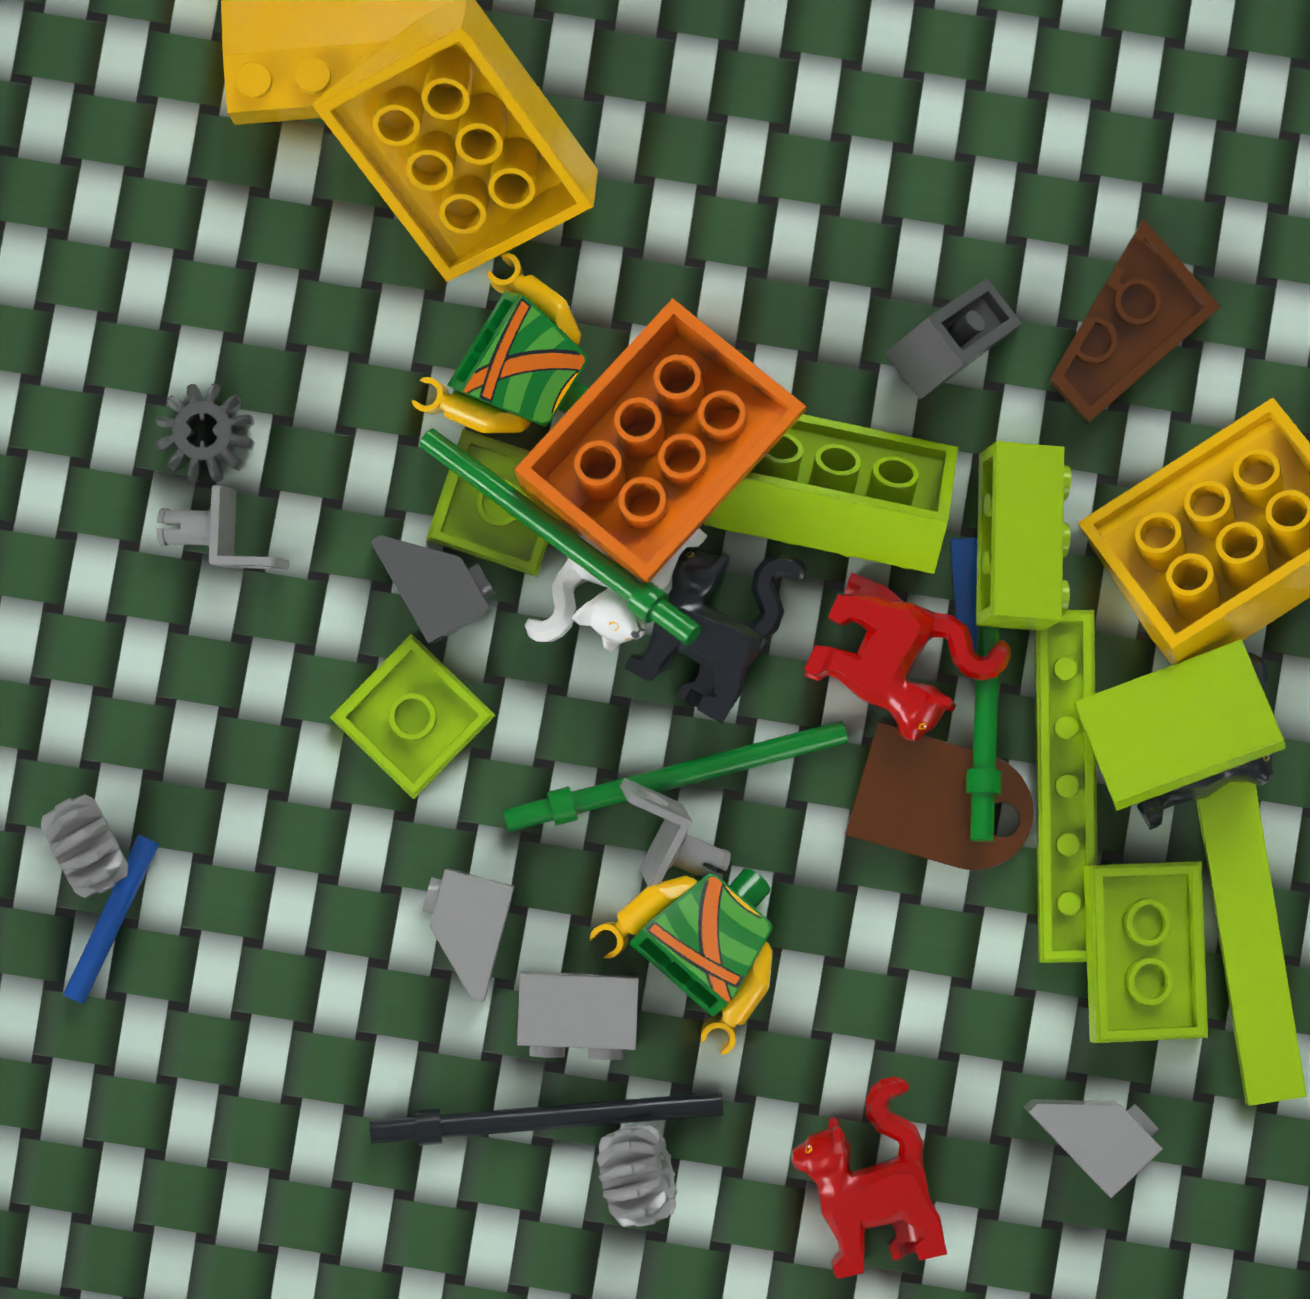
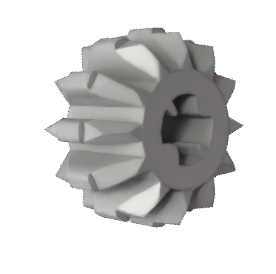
M86 794L72 800L69 798L54 806L55 809L42 816L41 828L61 869L76 894L83 898L95 893L101 894L114 887L115 883L127 876L128 863L95 799Z
M636 1124L622 1127L620 1130L602 1137L598 1146L599 1155L597 1161L600 1167V1176L598 1178L602 1182L603 1197L607 1199L609 1213L622 1227L634 1225L642 1227L655 1224V1221L668 1218L669 1215L673 1214L676 1207L675 1197L677 1195L674 1182L675 1172L672 1169L671 1154L667 1152L665 1139L659 1134V1131L652 1124L638 1126Z

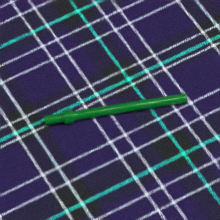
M432 428L424 434L420 441V447L625 599L628 602V610L647 624L653 621L687 646L697 639L702 627L668 602L669 595L651 581L648 584L639 581L436 429Z
M977 626L976 654L978 656L984 657L990 653L993 646L1000 640L1001 628ZM999 675L982 681L975 679L972 769L966 770V794L971 795L970 841L975 842L994 841L995 796L1001 795L1002 771L996 769Z
M841 720L625 778L660 793L849 743L844 722ZM624 778L572 792L569 786L547 792L548 798L503 809L508 832L554 821L555 826L577 821V814L626 802L628 800L620 788Z

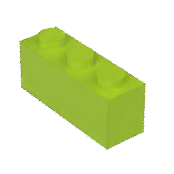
M996 441L979 454L976 626L1044 631L1062 621V615H1065L1067 612L1070 588L1067 580H1063V558L1066 557L1069 551L1071 532L1069 524L1063 522L1064 500L1069 496L1072 476L1070 467L1064 465L1065 447Z

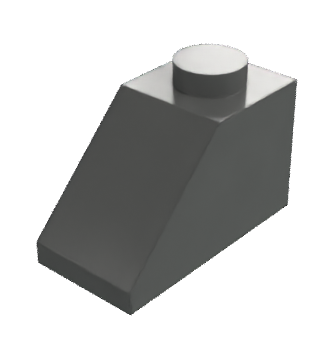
M986 278L927 317L885 352V355L895 366L901 379L911 387L921 400L1022 325V322L989 279Z
M382 535L370 540L426 641L431 646L492 611L486 599L494 595L495 592L478 563L467 568L463 559L459 556Z

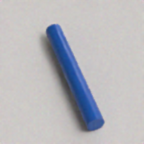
M138 834L126 859L128 863L127 876L115 883L63 993L66 997L85 1004L160 845L159 843Z

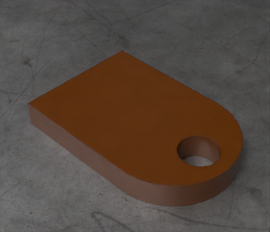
M877 722L844 835L965 870L989 869L1009 860L1025 843L1033 821L1032 797L1022 776L1010 764L996 757V769L1002 771L1001 795L995 796V804L1004 802L1011 805L1017 812L1018 824L1014 832L1008 836L997 837L994 835L993 842L970 841L971 795L966 794V770L972 769L973 750L924 735L918 742L908 741L899 735L897 727Z

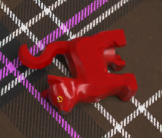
M851 573L844 595L837 596L828 618L829 621L842 627L852 622L861 625L867 631L857 653H851L834 647L815 645L804 668L806 671L804 676L816 681H820L827 675L838 679L862 701L888 710L897 722L899 735L908 741L918 742L926 732L935 728L945 711L954 712L956 707L954 701L938 691L935 686L910 682L908 679L915 662L929 640L933 637L945 638L948 641L953 663L966 677L981 681L997 677L1007 667L1011 651L1010 646L1005 640H999L988 655L984 657L978 656L974 652L968 627L954 616L935 613L915 604L904 602L885 585Z
M894 1076L880 1080L871 1087L865 1099L867 1118L877 1132L898 1141V1156L865 1169L851 1171V1147L836 1117L829 1118L828 1128L809 1135L804 1143L792 1150L791 1159L794 1168L806 1173L817 1184L821 1214L837 1240L839 1250L831 1260L833 1274L837 1279L864 1272L865 1229L890 1223L893 1226L895 1236L889 1241L893 1261L902 1259V1257L915 1252L919 1261L947 1255L940 1215L928 1193L923 1164V1140L915 1124L893 1114L889 1110L890 1101L909 1090V1084L903 1078Z

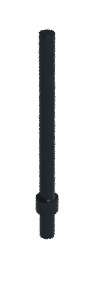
M722 1092L441 1114L440 1109L416 1110L415 1117L370 1120L371 1144L418 1140V1145L423 1146L443 1144L442 1138L722 1116Z

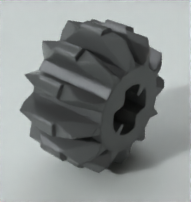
M213 383L210 386L206 401H203L198 386L190 384L187 386L190 404L184 406L173 395L169 396L166 400L169 407L178 414L175 419L157 416L155 424L164 430L172 431L173 435L162 437L155 444L159 451H170L179 448L167 463V466L172 471L176 472L190 460L187 471L190 481L199 482L204 466L207 465L212 480L220 482L224 479L221 461L226 460L237 471L241 470L244 466L242 460L232 453L235 446L244 450L254 449L255 442L252 439L237 435V431L252 427L255 424L254 418L251 415H240L231 418L241 408L243 400L237 394H234L220 406L223 388L219 384ZM215 419L218 422L213 428L214 434L218 437L215 443L209 446L204 441H201L200 448L195 447L193 443L198 437L193 429L195 424L202 420L205 424L210 425V420Z

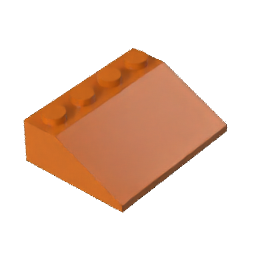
M672 298L517 465L514 471L520 488L527 497L604 555L648 584L807 409L806 405Z

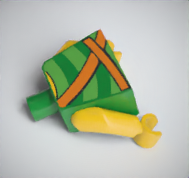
M511 253L501 254L503 261L515 269L510 278L505 280L498 279L492 272L487 270L492 287L496 291L503 293L447 384V386L456 391L450 395L447 387L440 381L430 377L420 379L421 382L435 386L437 398L434 403L428 406L412 400L413 406L419 411L431 415L444 411V416L447 419L480 433H521L532 422L546 427L558 410L566 414L589 389L577 380L588 361V356L579 347L581 333L567 301L535 276H524L518 258Z
M748 868L743 869L730 885L711 872L700 881L686 875L666 880L660 884L647 886L617 913L618 920L616 922H605L595 927L590 934V941L596 939L603 930L612 931L617 937V946L604 958H613L622 953L627 947L628 934L636 935L629 944L712 1016L703 1023L701 1042L703 1043L711 1030L715 1028L724 1029L729 1034V1038L721 1046L720 1054H728L736 1043L735 1027L737 1024L744 1025L769 989L773 950L766 940L773 926L756 908L770 893L771 889L761 875Z

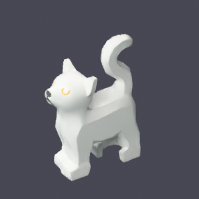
M698 528L654 576L651 582L663 590L669 584L680 554L686 547L699 546L706 539L707 535ZM568 558L558 572L552 584L553 604L555 607L553 615L545 621L528 618L525 623L528 636L539 642H553L563 637L572 627L574 621L578 625L592 626L602 636L603 647L610 652L614 651L621 643L641 638L645 634L646 627L642 619L628 610V602L609 587L576 611L573 592L577 586L586 581L607 586L570 558ZM629 572L631 575H633V576H634L635 578H637L639 581H641L642 583L644 582L643 580H641L640 578H638L637 576H635L634 574H632L631 572Z

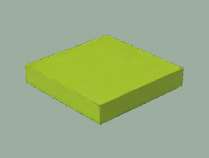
M463 429L457 446L525 495L520 488L514 469L530 451ZM449 469L426 541L538 577L549 543Z
M410 634L329 718L409 796L415 799L496 715L413 634Z

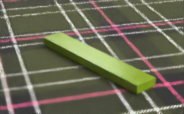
M1067 610L1065 615H1062V621L1044 631L1034 630L1038 962L1040 963L1087 962L1084 865H1098L1096 758L1074 701L1095 694L1094 610Z
M1230 782L1209 797L1196 800L1245 1103L1248 1106L1307 1097L1256 784L1251 782Z

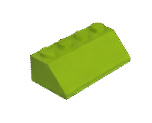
M803 414L708 517L704 525L733 533H743L781 541L789 545H800L841 554L846 557H856L898 566L903 569H913L934 574L949 520L959 447Z

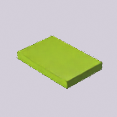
M1242 639L1074 701L1116 811L1286 748L1282 733Z
M1202 861L1084 865L1090 1042L1109 1043L1208 1038Z

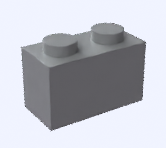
M521 971L517 1045L530 1046L529 1056L563 1058L565 1057V1047L588 1048L589 1059L623 1060L624 1050H636L638 976Z

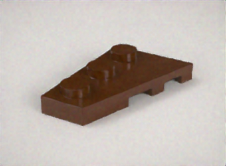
M1143 219L1048 381L1082 420L1088 424L1221 306Z

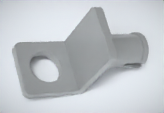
M213 485L211 507L209 510H172L161 508L158 513L157 523L181 525L180 529L157 528V538L161 546L208 545L209 564L223 568L289 569V560L277 557L234 556L236 489L222 485Z
M624 778L620 788L629 803L665 818L640 866V872L647 885L660 884L667 870L672 866L699 878H704L711 872L722 879L723 875L716 871L717 868L727 871L731 858L730 851L717 848L686 834L693 821L682 803Z

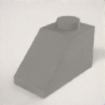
M447 868L444 870L442 880L434 877L431 878L423 911L433 914L430 928L471 999L484 1002L515 886Z
M1031 1099L1024 1106L1027 1112L1110 1198L1121 1190L1162 1150L1161 1146L1152 1138L1159 1128L1136 1104L1126 1111L1115 1101Z

